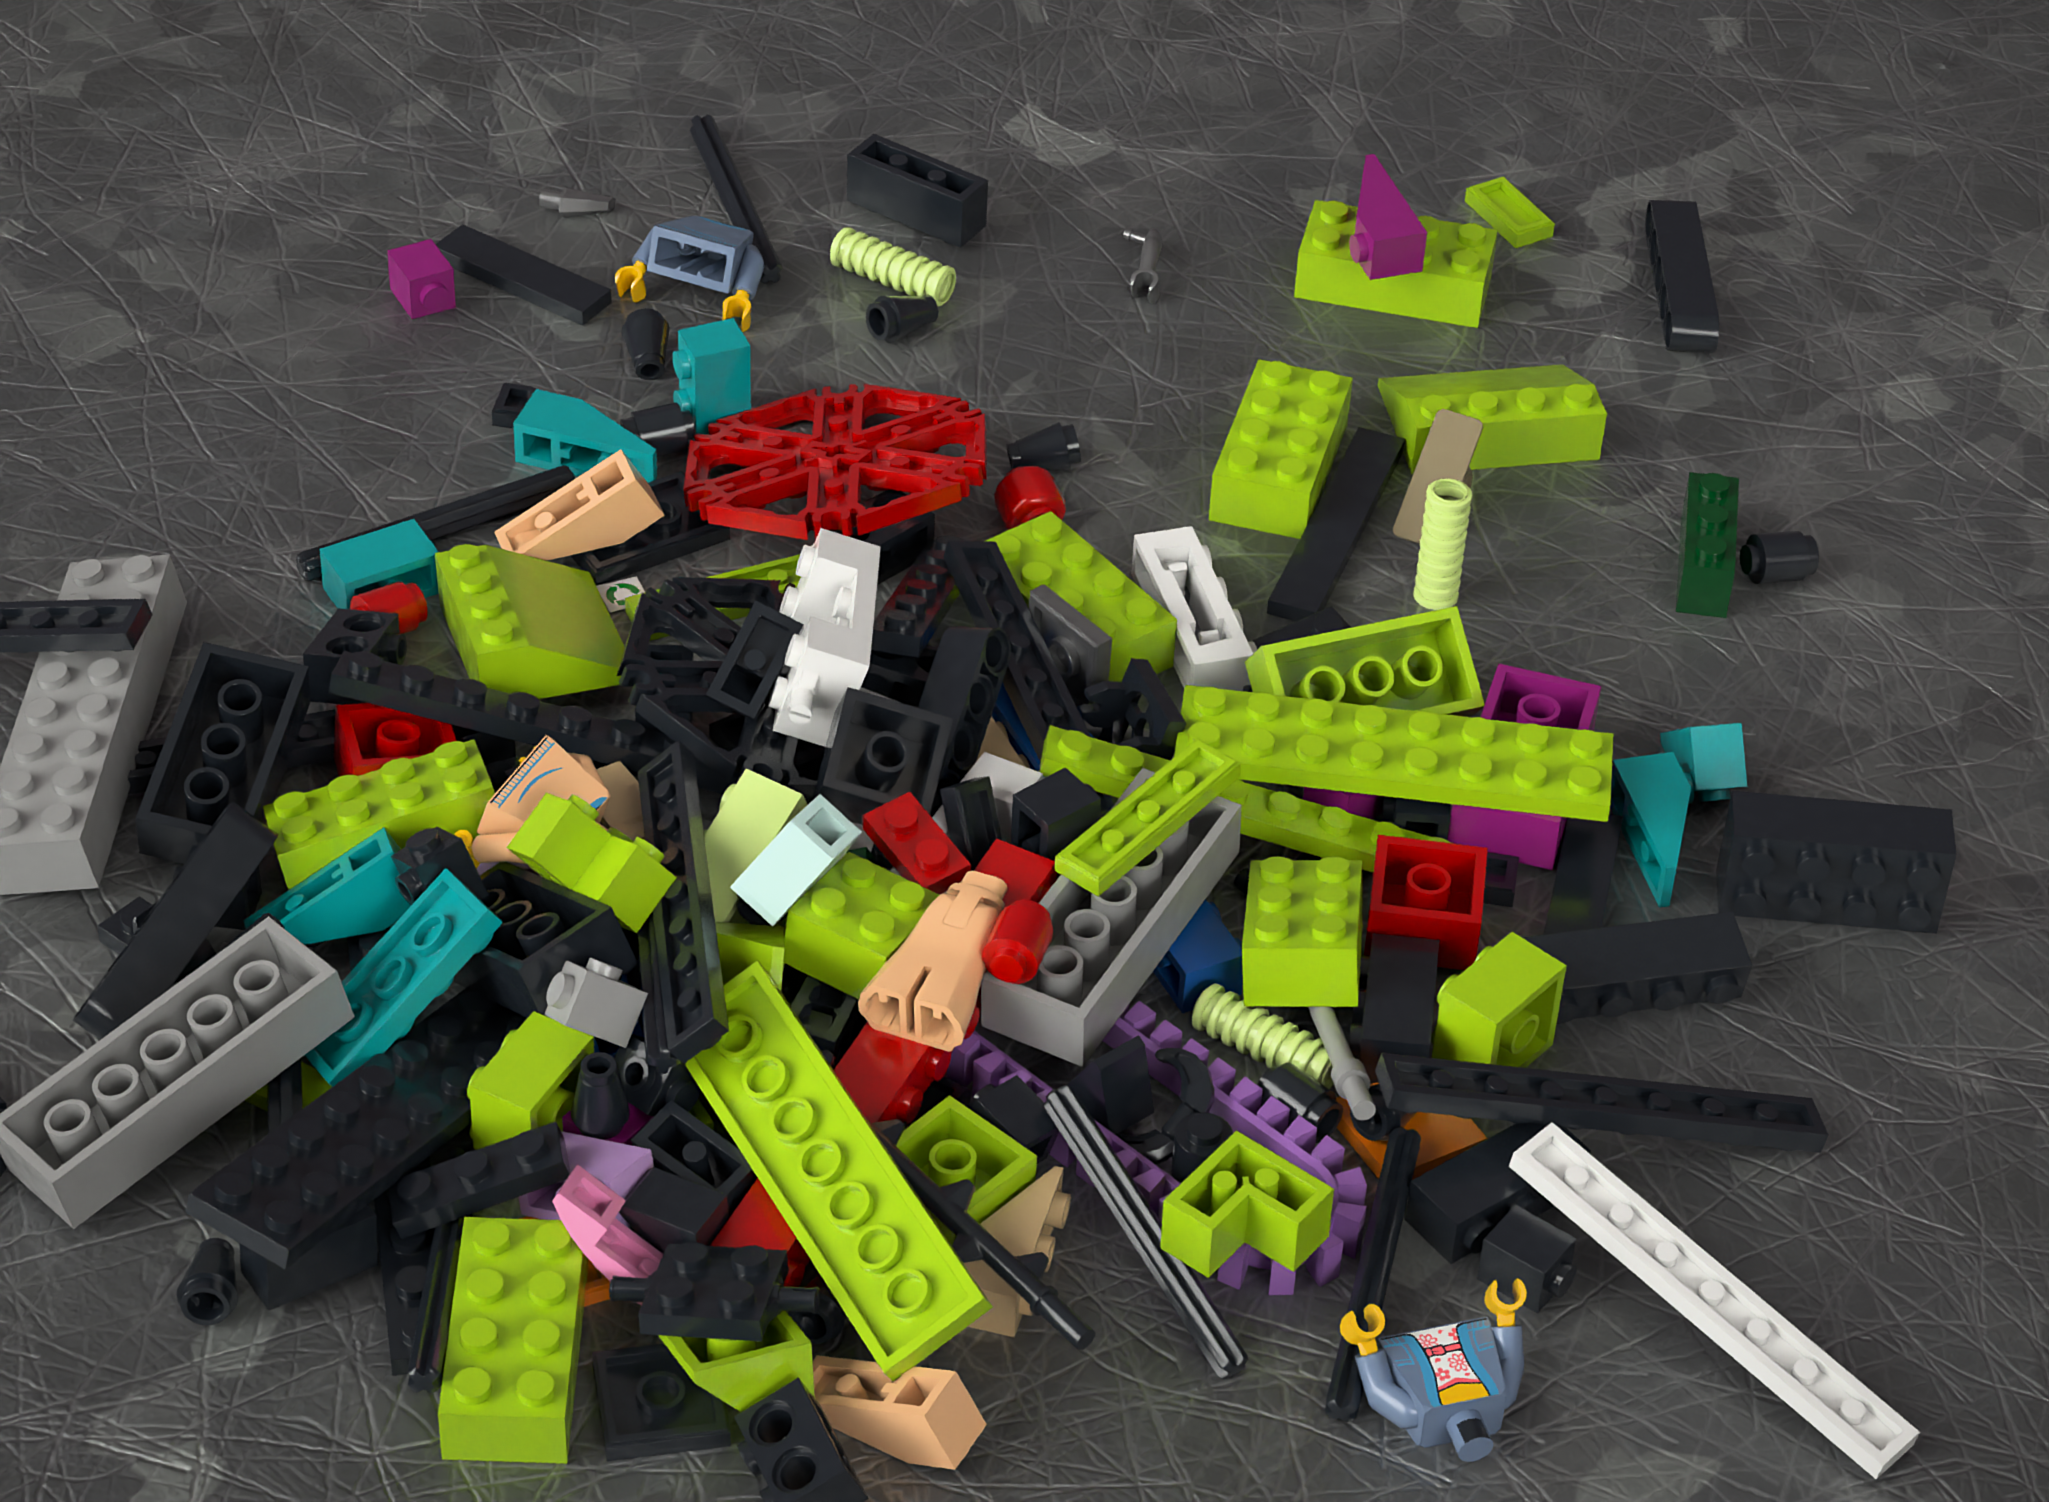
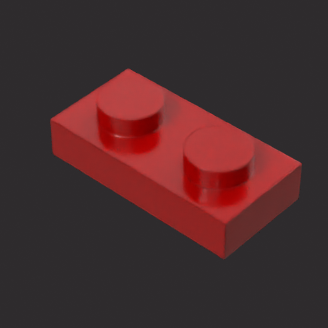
M911 792L862 815L863 830L903 878L940 895L946 892L953 883H961L965 874L971 871L970 862Z

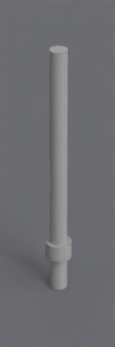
M1308 1007L1333 1066L1331 1078L1337 1093L1342 1098L1347 1099L1353 1116L1356 1119H1370L1376 1111L1368 1091L1370 1088V1078L1363 1063L1354 1058L1333 1008Z

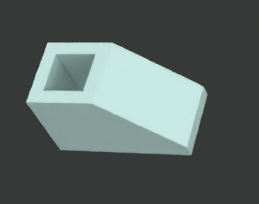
M819 794L782 829L730 888L771 926H774L809 889L840 861L862 832Z

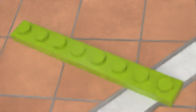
M1050 725L1043 745L1039 772L1043 773V776L1048 777L1063 768H1067L1083 783L1089 784L1096 792L1120 798L1142 768L1156 773L1170 760L1140 752L1130 746H1119L1088 737L1079 731L1065 730ZM1237 779L1218 795L1242 805L1240 834L1322 858L1341 857L1346 860H1362V869L1373 872L1378 835L1451 843L1444 838L1429 837L1399 828L1389 822L1371 820L1348 813L1338 807H1327L1296 798L1287 792H1276L1245 783L1240 779Z

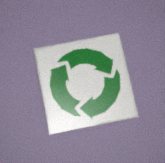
M637 576L596 586L610 613L625 609L626 597L641 594L642 592L645 593Z

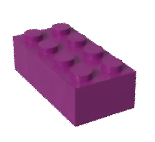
M1498 663L1481 718L1594 731L1602 686ZM1452 804L1447 840L1453 844L1486 847L1489 853L1519 857V863L1552 870L1568 817Z

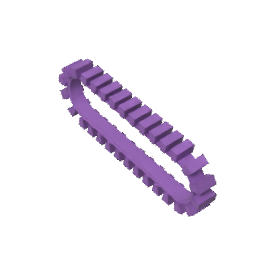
M1140 1001L1130 1010L1128 1005L1102 1041L1115 1049L1139 1035L1145 1044L1149 1075L1180 1097L1181 1077L1178 1070L1170 1064L1160 1062L1155 1057V1053L1159 1049L1181 1048L1182 1031L1166 1019L1155 1029L1156 1012ZM975 1030L968 1039L963 1040L961 1045L955 1047L947 1069L946 1077L964 1087H967L973 1081L972 1097L986 1085L993 1084L997 1087L1016 1075L1044 1103L1046 1095L1054 1090L979 1035ZM1191 1038L1182 1049L1196 1054L1207 1067L1209 1050ZM1217 1057L1208 1067L1215 1089L1214 1102L1209 1113L1226 1120L1230 1124L1233 1133L1235 1131L1242 1133L1334 1188L1329 1237L1301 1264H1306L1307 1270L1318 1286L1321 1287L1339 1277L1342 1254L1355 1259L1361 1246L1367 1206H1364L1367 1183L1361 1167L1342 1172L1345 1147L1328 1135L1315 1147L1317 1127L1300 1115L1288 1127L1289 1107L1273 1096L1261 1107L1263 1089L1245 1076L1234 1088L1236 1069ZM1095 1120L1162 1223L1163 1200L1181 1183ZM1059 1132L1050 1151V1156L1067 1168L1077 1157ZM1077 1159L1076 1175L1094 1188L1095 1185ZM1244 1243L1218 1269L1217 1281L1238 1290L1241 1288L1248 1266L1269 1269L1271 1272L1268 1295H1293L1296 1270L1292 1272L1247 1243Z

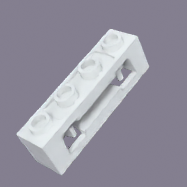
M1192 526L1134 535L1131 574L1135 583L1177 619L1173 666L1184 689L1185 685L1243 691L1245 685H1250L1245 661L1257 651V648L1253 641H1247L1243 633V622L1239 610L1232 609L1228 602L1224 579L1216 577L1213 571L1212 558L1208 546L1200 544ZM1185 586H1187L1190 593L1189 606L1184 598ZM1196 621L1202 631L1199 632V643L1194 635Z

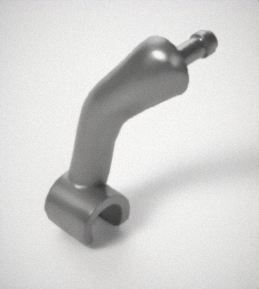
M1154 228L1150 229L1147 235L1134 232L1132 229H1126L1123 235L1126 240L1143 244L1139 270H1136L1131 276L1132 297L1135 298L1139 291L1148 289V302L1155 304L1159 299V279L1155 270L1162 247L1161 234Z

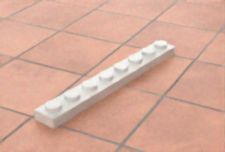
M1550 1123L1513 1153L1509 1164L1513 1171L1875 1479L1914 1445L1920 1431L1554 1123Z

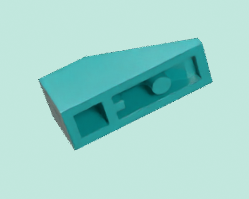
M536 389L513 423L515 462L548 470L566 465L575 476L579 477L621 449L647 482L657 480L656 449L582 399Z
M1674 752L1615 759L1612 761L1610 808L1613 814L1623 816L1621 831L1659 908L1670 906L1688 804L1694 800L1692 777L1688 772H1683Z
M383 827L244 920L246 929L263 914L270 913L283 924L286 931L304 945L385 930L397 922L411 906L404 899L395 883V877L400 874L391 855L401 850V848Z

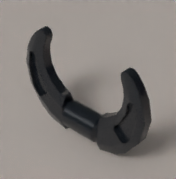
M1181 1048L1159 1049L1156 1051L1155 1057L1160 1062L1170 1064L1178 1070L1181 1077V1094L1179 1098L1184 1103L1179 1105L1161 1128L1162 1132L1154 1129L1149 1133L1139 1136H1126L1122 1133L1116 1135L1155 1165L1165 1162L1173 1156L1174 1134L1178 1122L1185 1116L1193 1113H1209L1214 1102L1215 1089L1210 1070L1196 1054Z

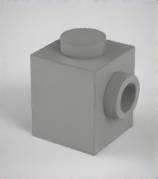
M590 957L587 966L583 967L566 960L562 971L554 976L548 987L546 996L548 1006L544 1015L567 1027L626 1048L648 993L620 981L619 978L623 970Z

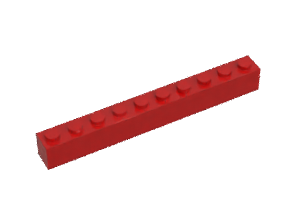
M997 838L974 870L1000 878L1006 883L1008 889L1002 899L1004 908L1022 899L1039 903L1057 880L1055 861ZM981 984L964 1039H968L972 1035L979 1020ZM867 1022L835 1067L834 1072L865 1118L871 1123L899 1119L903 1123H910L918 1114L923 1101V1094L933 1079L939 1081L946 1073L953 1051H944L875 1030ZM757 1178L710 1246L740 1248L755 1245L764 1249L787 1250L789 1272L784 1286L799 1287L810 1258Z

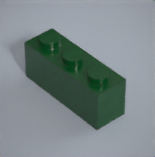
M1689 472L1681 516L1676 612L1720 618L1727 617L1735 575L1739 478L1723 476L1718 473L1703 474Z

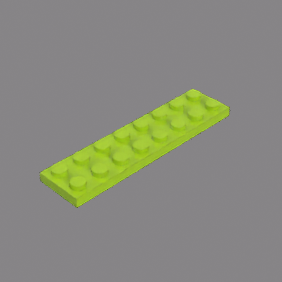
M1185 685L1181 715L1187 724L1183 732L1177 734L1174 757L1198 738L1240 762V777L1238 778L1240 780L1608 822L1611 801L1612 733Z
M755 961L723 985L729 1031L722 1036L715 1046L708 1050H702L684 1064L884 1374L894 1382L901 1377V1374L916 1366L992 1309L993 1306L766 969L758 961Z

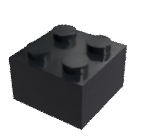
M847 687L834 712L812 801L821 794L849 821L863 825L862 815L911 792L930 815L953 718Z

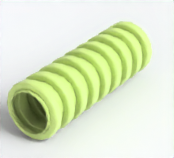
M851 227L843 228L832 242L830 249L832 265L838 268L844 267L846 271L856 272L857 275L863 278L868 277L871 281L881 282L886 287L893 286V289L896 291H905L909 296L931 295L939 307L949 300L955 289L956 272L951 266H942L940 262L930 261L925 256H917L912 251L905 252V249L902 247H893L889 242H881L880 239L874 236L868 237L867 234L861 231L856 232Z
M1455 479L1433 481L1426 491L1427 499L1424 506L1425 512L1421 529L1422 537L1420 539L1419 561L1416 568V585L1413 595L1420 605L1433 610L1450 608L1457 603L1459 598L1458 590L1461 583L1463 554L1466 547L1465 541L1469 524L1468 517L1471 511L1470 504L1473 495L1471 489L1465 483Z
M1217 983L1206 988L1197 999L1192 1011L1193 1028L1199 1031L1206 1030L1208 1036L1214 1039L1221 1037L1223 1044L1230 1047L1236 1045L1237 1051L1247 1055L1251 1052L1253 1060L1260 1063L1265 1061L1268 1068L1279 1067L1284 1063H1292L1328 1089L1334 1085L1331 1078L1333 1066L1321 1038L1314 1040L1311 1032L1306 1030L1299 1032L1298 1026L1294 1023L1288 1022L1284 1024L1282 1017L1275 1014L1270 1016L1269 1011L1263 1007L1244 1006V999L1240 1001L1237 993L1232 991L1225 993V988Z

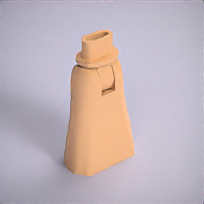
M968 871L961 883H953L948 888L947 893L939 895L929 905L905 942L880 968L860 994L858 1001L859 1012L873 1029L948 1052L953 1051V1048L962 1044L986 969L982 960V951L1000 912L1004 909L1002 899L1008 888L1002 879L977 871Z

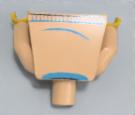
M547 735L534 747L527 758L521 757L519 759L520 766L488 801L477 829V833L480 835L473 839L472 834L464 829L454 833V835L462 838L476 869L480 863L513 862L526 864L506 847L546 792L568 800L571 794L583 799L599 812L595 822L607 831L608 829L599 822L603 817L611 796L608 789L604 786L591 758L584 754L566 752Z

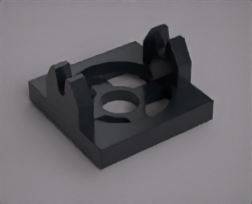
M1131 658L1122 682L1102 681L1085 688L1084 694L1086 698L1095 703L1078 705L1077 709L1082 719L1092 727L1102 728L1099 740L1119 746H1130L1140 752L1163 759H1172L1175 752L1177 734L1183 732L1187 723L1148 660ZM1142 694L1149 703L1145 713H1142L1138 706ZM1148 722L1149 737H1143L1145 724ZM1130 724L1132 728L1131 739L1122 742Z

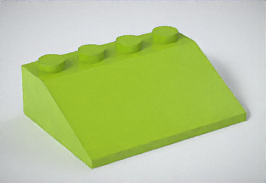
M1563 364L1378 379V388L1396 436L1405 439L1403 454L1411 474H1414L1435 415L1441 409L1478 419L1483 424L1481 436L1469 465L1471 470L1600 460L1607 412L1595 385Z
M462 544L451 548L449 551L435 553L440 608L470 679L482 682L487 688L510 694L524 692L538 699L620 685L619 680L621 676H617L625 646L590 572L489 545L475 546Z

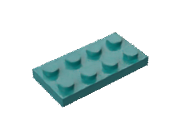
M445 868L341 982L355 1017L305 1054V1057L333 1087L373 1056L384 1053L395 1040L401 1039L410 1031L415 1018L426 1006L450 987L454 976L467 961L490 943L494 932L503 922L461 880Z

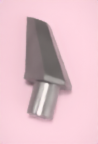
M564 188L562 192L542 189L539 198L540 207L559 210L562 217L610 212L615 208L616 199L569 188Z

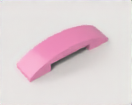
M577 1164L552 1200L570 1236L585 1256L610 1282L613 1279V1275H618V1277L648 1278L649 1275H652L658 1269L664 1254L615 1218L626 1200Z

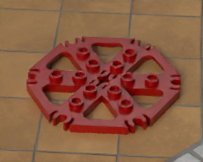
M850 384L849 390L843 393H832L831 387L826 386L822 389L821 396H817V389L814 388L716 420L717 423L708 425L709 435H694V440H690L683 490L686 507L688 506L691 512L699 510L700 518L703 521L708 520V524L808 540V533L811 530L814 531L816 539L820 528L841 530L843 535L850 537L853 533L852 527L857 526L858 536L960 502L962 497L970 495L969 485H983V479L987 480L985 413L982 414L979 408L969 411V402L966 400L961 401V398L884 386L864 384V390L858 392V386ZM885 413L903 416L865 429V420L871 415ZM797 421H813L812 435L775 429ZM947 444H962L966 446V456L952 457L933 453L937 452L941 446ZM735 464L741 465V468H743L736 472L709 479L711 469L718 465ZM862 485L873 491L890 489L909 492V495L891 500L884 506L865 509L861 505ZM807 495V506L798 515H778L773 511L763 510L766 504L784 498L795 499Z

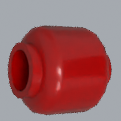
M1022 466L1012 469L998 483L994 493L996 508L1007 530L1050 511L1061 520H1063L1066 513L1065 499L1054 477L1047 469L1038 466Z

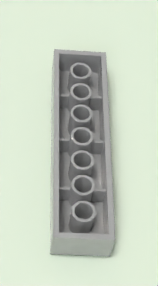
M170 554L156 556L137 555L131 558L107 560L87 559L81 562H70L57 601L146 599L153 616L134 650L119 652H39L0 766V895L94 889L100 886L130 789L127 777L130 770L136 769L135 756L139 753L138 746L140 741L145 740L187 604Z

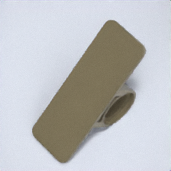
M1441 409L1436 413L1393 526V533L1396 537L1420 544L1423 515L1425 512L1424 506L1427 499L1426 491L1433 481L1455 479L1465 483L1471 489L1473 475L1469 465L1483 430V424L1480 420L1446 409Z

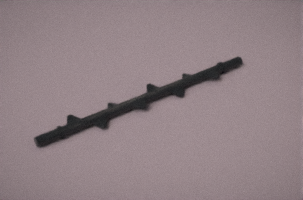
M829 1050L821 1051L832 1067L835 1059L834 1055ZM867 1119L925 1207L956 1235L952 1247L962 1262L983 1260L1030 1304V1311L1034 1315L1044 1317L1078 1350L1087 1348L1095 1338V1331L1058 1297V1291L1053 1286H1046L1040 1281L1049 1263V1258L1043 1252L1020 1256L1012 1255L967 1213L975 1190V1186L968 1179L939 1187L896 1146L905 1129L901 1120L893 1119L871 1123Z

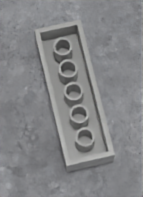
M1142 768L1111 810L1154 775L1155 772ZM1217 796L1099 897L1060 875L1039 902V904L1047 909L1051 916L1053 937L1036 975L1026 983L1012 984L997 979L987 970L981 981V1026L1083 1067L1239 854L1242 805Z
M268 916L0 1113V1154L7 1169L67 1224L75 1229L352 1020L355 1016L337 970Z

